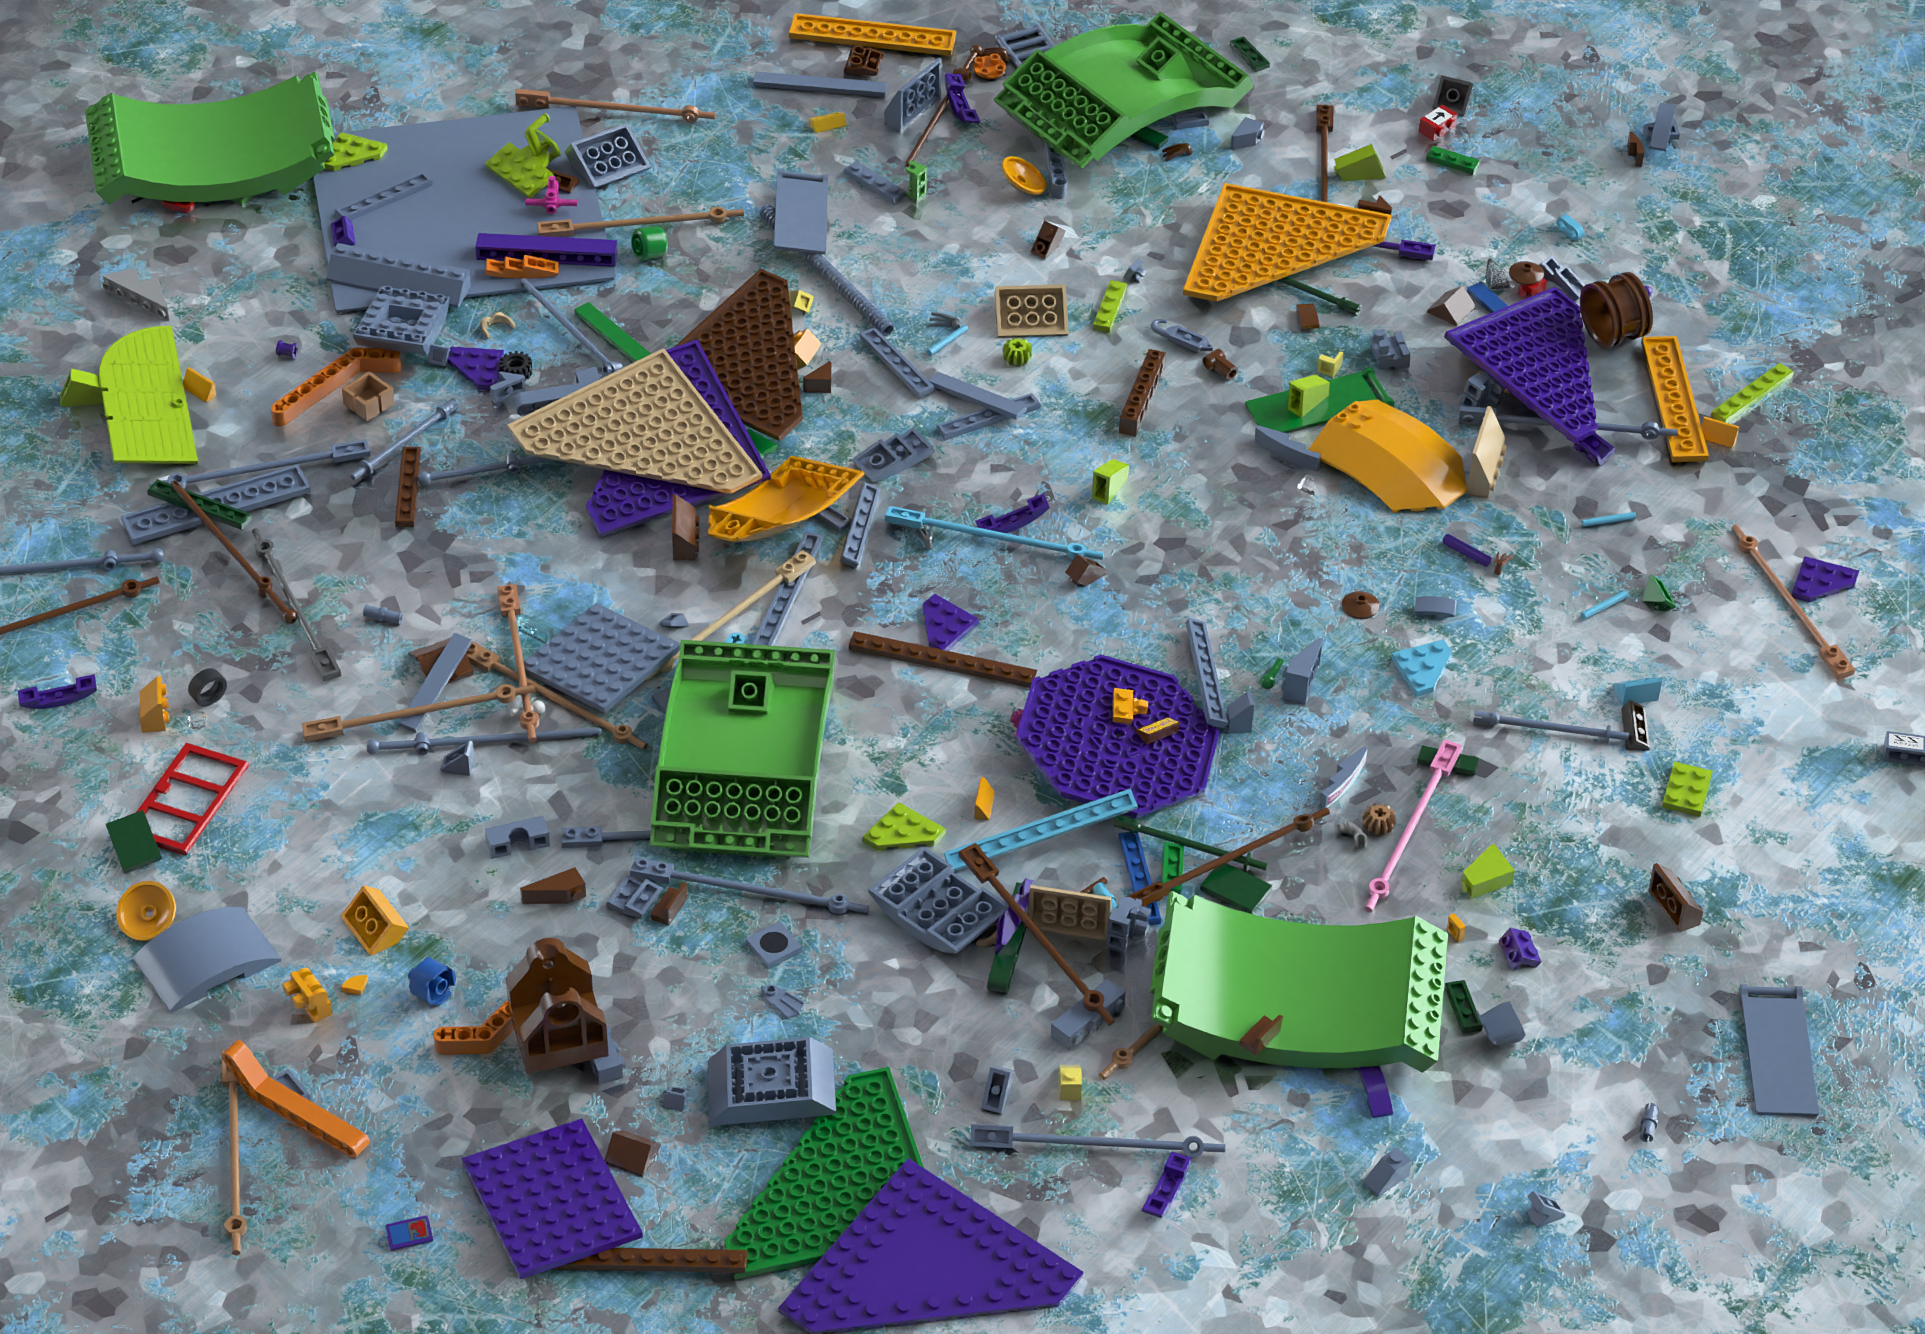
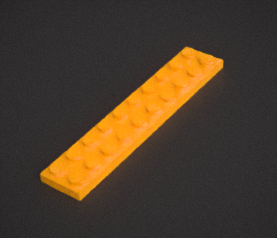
M795 13L789 30V38L951 56L956 39V31Z
M1677 336L1642 337L1641 344L1663 428L1678 429L1677 437L1665 436L1672 462L1708 461L1709 454Z

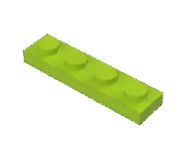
M1110 280L1093 323V330L1110 333L1127 290V283Z

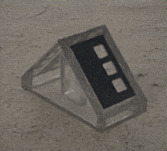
M1491 258L1487 260L1485 281L1490 290L1514 288L1516 286L1515 282L1510 278L1509 272Z

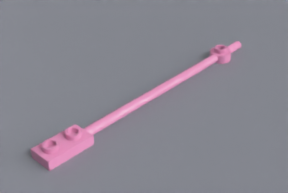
M1443 740L1430 765V771L1434 772L1427 788L1381 877L1373 879L1369 884L1371 896L1364 908L1365 911L1372 912L1377 900L1385 898L1389 894V883L1387 881L1442 775L1449 776L1462 751V745Z

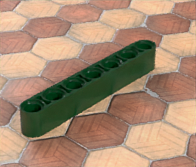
M1016 882L1012 897L1018 894V888L1021 883ZM1028 902L1027 907H1026V910H1025V913H1026L1028 916H1029V902ZM1020 921L1016 931L999 954L995 953L988 977L987 990L1008 993L1027 928L1022 921Z

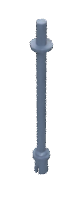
M451 398L444 405H439L436 408L435 414L368 462L362 460L360 468L350 475L352 480L358 479L364 473L371 475L375 465L440 418H448L451 412L459 408V403L453 405L457 400Z
M1475 710L1474 716H1481L1482 718L1474 717L1473 723L1490 724L1492 727L1499 723L1605 737L1606 743L1609 742V738L1628 740L1629 733L1611 731L1610 725L1604 730L1499 716L1496 711L1489 713Z

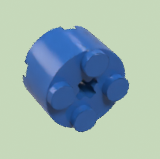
M426 957L416 968H412L408 974L411 994L435 1006L441 1005L450 997L452 992L449 990L456 983L455 971L431 957Z

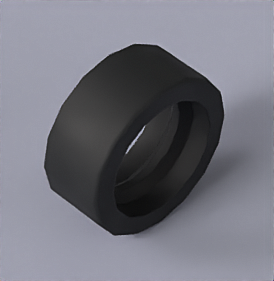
M207 668L197 673L191 679L188 693L197 704L209 706L219 701L225 694L227 682L217 670ZM214 681V684L209 690H207L204 693H201L202 689L207 684Z

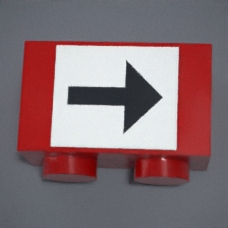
M1441 105L1420 118L1418 132L1435 141L1456 127L1457 113Z

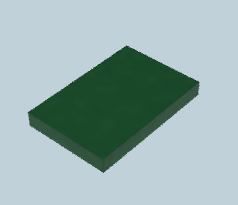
M144 810L105 824L124 874L162 860Z
M1225 863L1211 871L1201 883L1200 890L1249 914H1253L1272 891L1273 885Z

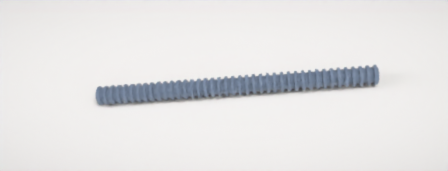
M766 204L760 209L759 215L775 230V208L770 204ZM796 251L883 336H888L893 332L894 324L826 260L822 254Z

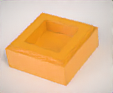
M1453 913L1448 916L1446 930L1457 942L1464 940L1466 926Z

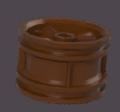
M1624 272L1611 277L1609 283L1596 281L1586 284L1582 288L1580 293L1582 320L1589 336L1599 347L1607 349L1619 345L1624 337L1635 340L1650 333L1653 325L1651 301L1643 283L1635 274Z

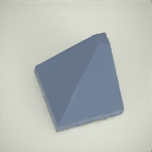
M671 613L661 620L659 624L663 626H687L688 622L684 614Z

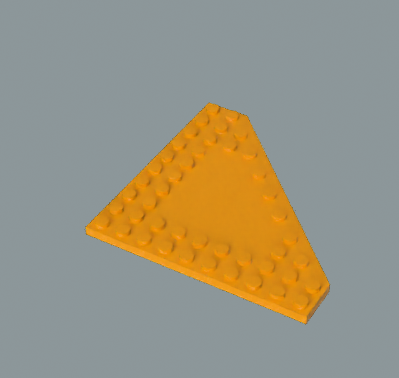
M1224 183L1184 285L1183 295L1217 302L1379 244L1385 240L1392 215Z

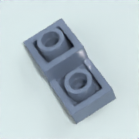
M1437 596L1416 597L1414 612L1416 616L1435 614L1437 619L1455 617L1457 601Z

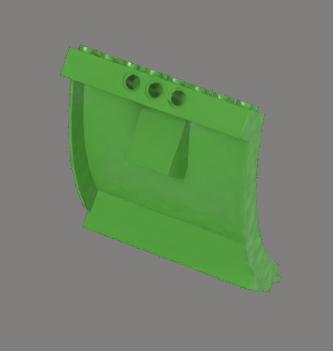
M1160 11L1147 25L1121 24L1098 28L1072 37L1052 47L1045 53L1039 49L1035 50L1002 83L1005 88L993 100L1019 124L1069 162L1083 169L1092 159L1097 162L1121 141L1163 117L1202 106H1220L1232 109L1254 85L1248 74Z
M316 72L305 75L302 80L295 75L265 90L218 102L160 104L139 101L110 93L85 110L96 193L109 205L125 194L174 202L230 200L261 194L277 189L284 196L324 170V162L334 156L332 141L335 137L327 99L322 95L319 77Z
M681 640L679 663L670 691L658 766H656L650 847L670 848L677 851L777 858H810L820 759L826 718L833 693L835 650Z
M1171 891L1168 894L1165 922L1158 932L1150 993L1154 994L1151 1020L1163 1026V1034L1213 1060L1219 1055L1225 1054L1274 1065L1305 1068H1354L1403 1062L1423 1073L1438 1061L1448 933L1417 916L1383 923L1353 926L1288 922L1234 910L1203 899L1195 894L1190 899H1187ZM1279 1014L1283 1016L1280 1032L1256 1056L1239 1045L1240 1039L1264 1015L1271 1020H1274Z

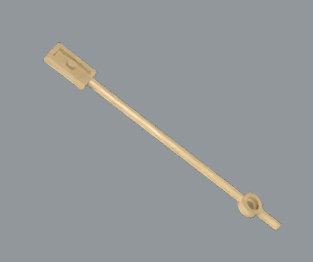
M801 550L775 569L777 575L775 578L691 640H704L783 580L788 584L816 564L815 558ZM680 651L644 682H647L659 672L668 673L672 671L675 667L674 661L679 658Z

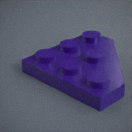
M450 347L448 364L456 367L459 373L465 379L471 380L478 390H490V386L498 383L499 361L501 357H504V350Z
M1804 556L1791 596L1794 599L1812 602L1816 601L1817 597L1823 595L1828 597L1837 594L1839 590L1845 588L1847 590L1855 587L1859 570Z
M933 594L923 603L928 647L949 651L979 624L977 617L937 594Z

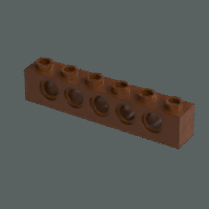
M1148 349L1120 415L1119 433L1137 436L1164 372L1166 352Z

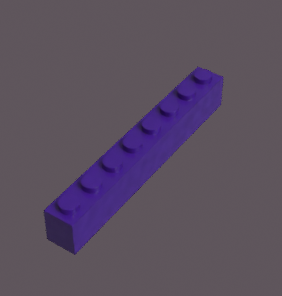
M478 233L475 246L476 260L492 259L504 261L505 257L523 260L524 255L557 261L558 264L616 267L618 255L617 240Z

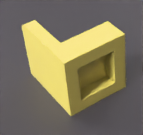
M801 290L789 291L791 308L809 313L814 296Z
M1339 352L1335 359L1321 354L1318 358L1317 372L1334 377L1342 366L1343 352Z

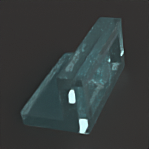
M522 613L518 617L519 631L544 644L562 631V629L536 616L530 617Z

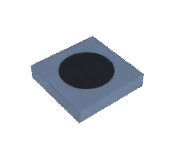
M780 921L746 938L747 946L767 969L802 952V946Z

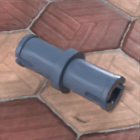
M366 604L363 610V616L379 619L380 622L388 621L400 625L403 619V613L387 610L386 607L378 608Z
M1648 1103L1645 1106V1113L1641 1119L1642 1129L1640 1133V1139L1643 1142H1648V1137L1649 1142L1653 1141L1654 1129L1658 1125L1656 1118L1659 1110L1658 1105L1655 1103L1650 1105Z

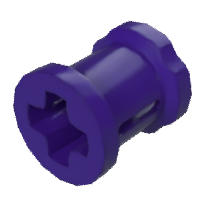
M283 340L278 341L276 346L277 356L286 355L292 359L297 357V343L289 344L284 343Z

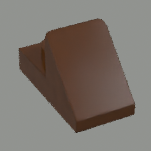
M1380 195L1376 203L1359 199L1358 209L1392 215V207Z

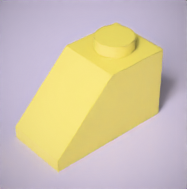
M1059 1065L1060 1100H1081L1082 1072L1080 1065Z

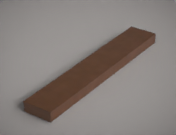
M402 447L395 527H414L421 447Z

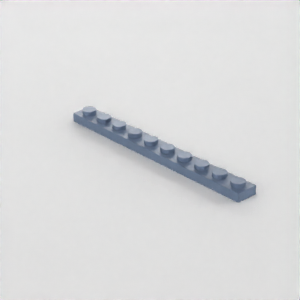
M805 531L794 555L803 550L815 558L822 544L823 535ZM809 569L789 584L784 580L780 583L752 644L774 646Z

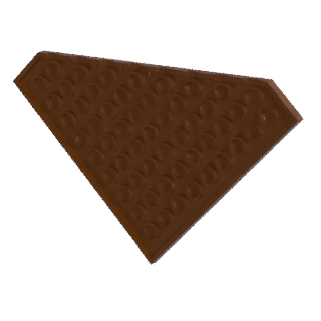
M760 268L674 347L698 340L743 425L780 442L803 420L791 305L787 280Z

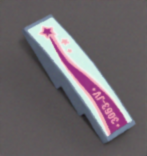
M1366 746L1337 764L1336 774L1329 778L1328 788L1321 792L1319 806L1328 808L1351 787L1366 762L1368 749Z

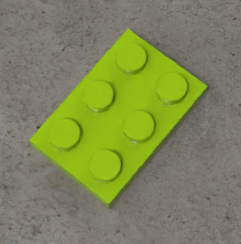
M1674 762L1662 808L1701 817L1713 771Z

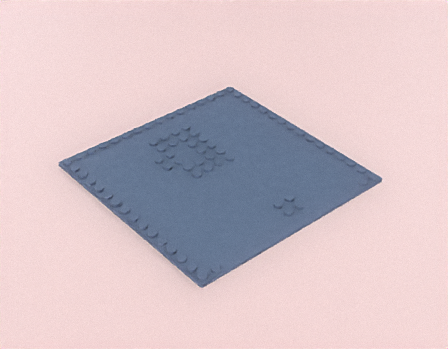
M575 106L342 132L386 143L388 149L379 160L374 161L372 158L365 160L364 164L353 167L350 165L342 166L341 170L338 171L324 169L313 176L329 266L331 253L335 248L331 223L339 219L335 214V209L421 172L427 174L433 180L432 186L351 220L356 243L352 246L470 270L471 287L465 298L526 290L520 283L521 279L485 275L486 260H476L475 246L478 233L539 236L537 222L571 219L572 224L603 221L595 188L572 167L565 154V150L572 142L583 139ZM543 113L548 114L550 121L548 123L545 122L538 130L551 138L561 152V156L548 163L546 169L571 175L579 180L578 185L571 193L559 190L558 194L560 199H577L578 206H560V208H557L556 214L546 213V208H543V206H526L525 199H528L526 196L485 166V162L508 142L518 149L528 146L525 130ZM341 132L334 133L335 139ZM547 186L531 199H543V197H546ZM605 228L574 231L573 236H566L568 238L607 239ZM558 264V276L529 278L526 280L534 288L541 289L616 279L614 267ZM331 282L335 311L337 313L366 310L377 294V291Z

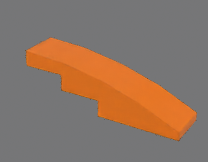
M524 255L523 260L505 257L504 262L486 259L485 275L495 277L529 279L558 276L559 273L557 261Z

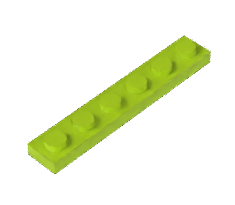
M1778 363L1712 410L1711 416L1718 421L1730 422L1793 377L1794 371Z

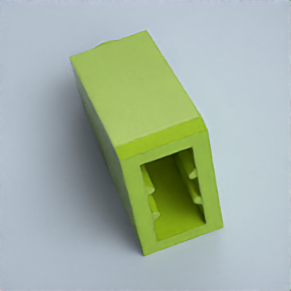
M1373 144L1334 159L1336 164L1334 171L1337 176L1340 175L1342 181L1386 178L1384 168Z
M71 368L60 393V406L103 404L101 392L107 390H101L99 375Z
M1316 374L1291 381L1289 383L1288 410L1303 417L1329 396L1330 382Z
M1111 459L1093 471L1092 499L1109 504L1128 479L1129 465Z
M1492 844L1463 871L1460 883L1461 888L1472 899L1513 884L1515 870L1497 846Z

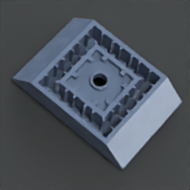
M381 286L353 333V339L360 346L427 356L430 352L431 344L435 343L445 324L450 297L443 294H429L425 291L416 292L406 288L396 289L391 286Z
M811 1037L725 1045L708 1060L709 1126L835 1115L833 1049ZM767 1073H774L773 1076H765Z

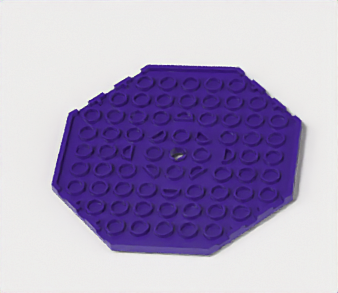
M1100 654L1094 656V659L1086 662L1083 660L1072 664L1070 668L1065 670L1061 668L1050 672L1048 676L1033 678L1015 739L1060 797L1087 804L1131 789L1138 807L1136 810L1122 815L1139 818L1205 792L1220 732L1216 727L1207 724L1205 713L1193 703L1194 699L1187 690L1181 688L1178 684L1179 680L1175 675ZM1114 688L1133 690V698L1148 701L1146 715H1133L1132 724L1113 722ZM1166 717L1180 722L1177 733L1150 744H1146L1136 732V729ZM1118 733L1122 735V737H1118L1117 739V736H1115L1114 734Z

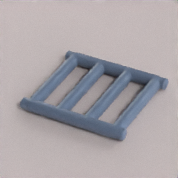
M1039 24L1014 33L995 36L998 44L1007 51L1008 57L1016 68L1022 64L1019 60L1028 58L1035 50L1039 49L1045 53L1055 46ZM1035 33H1038L1039 37L1021 41L1011 45H1007L1006 41H1010ZM1043 42L1047 45L1019 54L1013 53L1014 50Z

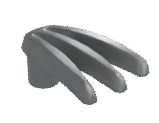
M931 312L932 316L938 317L929 318V321H936L935 323H930L929 327L953 326L954 330L960 328L959 320L956 317Z
M925 526L923 527L924 533L920 528H916V532L924 540L925 549H932L933 526H930L929 534Z

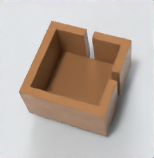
M370 371L342 388L343 404L353 412L356 411V414L366 421L377 416L379 411L383 412L395 405L393 388Z

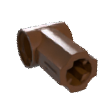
M1221 349L1214 350L1202 359L1207 370L1212 371L1214 369L1228 380L1234 379L1238 373V368L1226 359Z

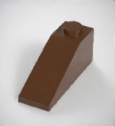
M576 867L521 887L522 904H568L586 897V883Z

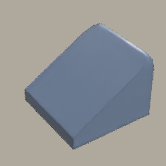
M670 1086L664 1093L663 1107L683 1111L690 1090Z

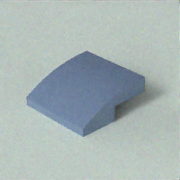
M627 875L609 898L606 906L626 915L643 917L663 891V888L647 879L642 883Z

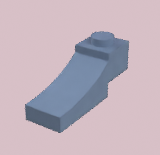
M1550 255L1539 264L1544 271L1543 278L1547 282L1550 281L1558 285L1575 300L1580 298L1581 290L1585 284L1567 264L1562 266L1553 255Z

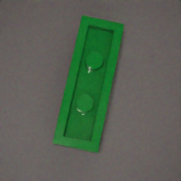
M1435 146L1431 147L1426 156V161L1474 175L1480 164L1478 159Z
M1164 842L1161 868L1162 884L1183 875V845ZM1182 884L1170 889V892L1174 891L1180 895Z

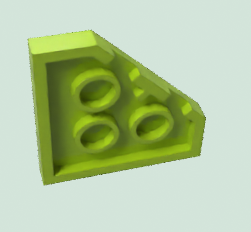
M341 132L332 143L334 156L324 162L325 169L338 171L341 170L342 166L350 165L353 167L364 164L365 160L372 158L374 161L379 160L387 151V144Z
M898 802L862 836V842L877 851L886 850V847L898 846V849L914 848V845L918 844L934 846L946 834V828Z

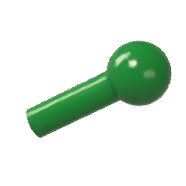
M1277 658L1268 675L1261 677L1260 685L1263 688L1270 689L1274 687V678L1284 663L1281 658Z

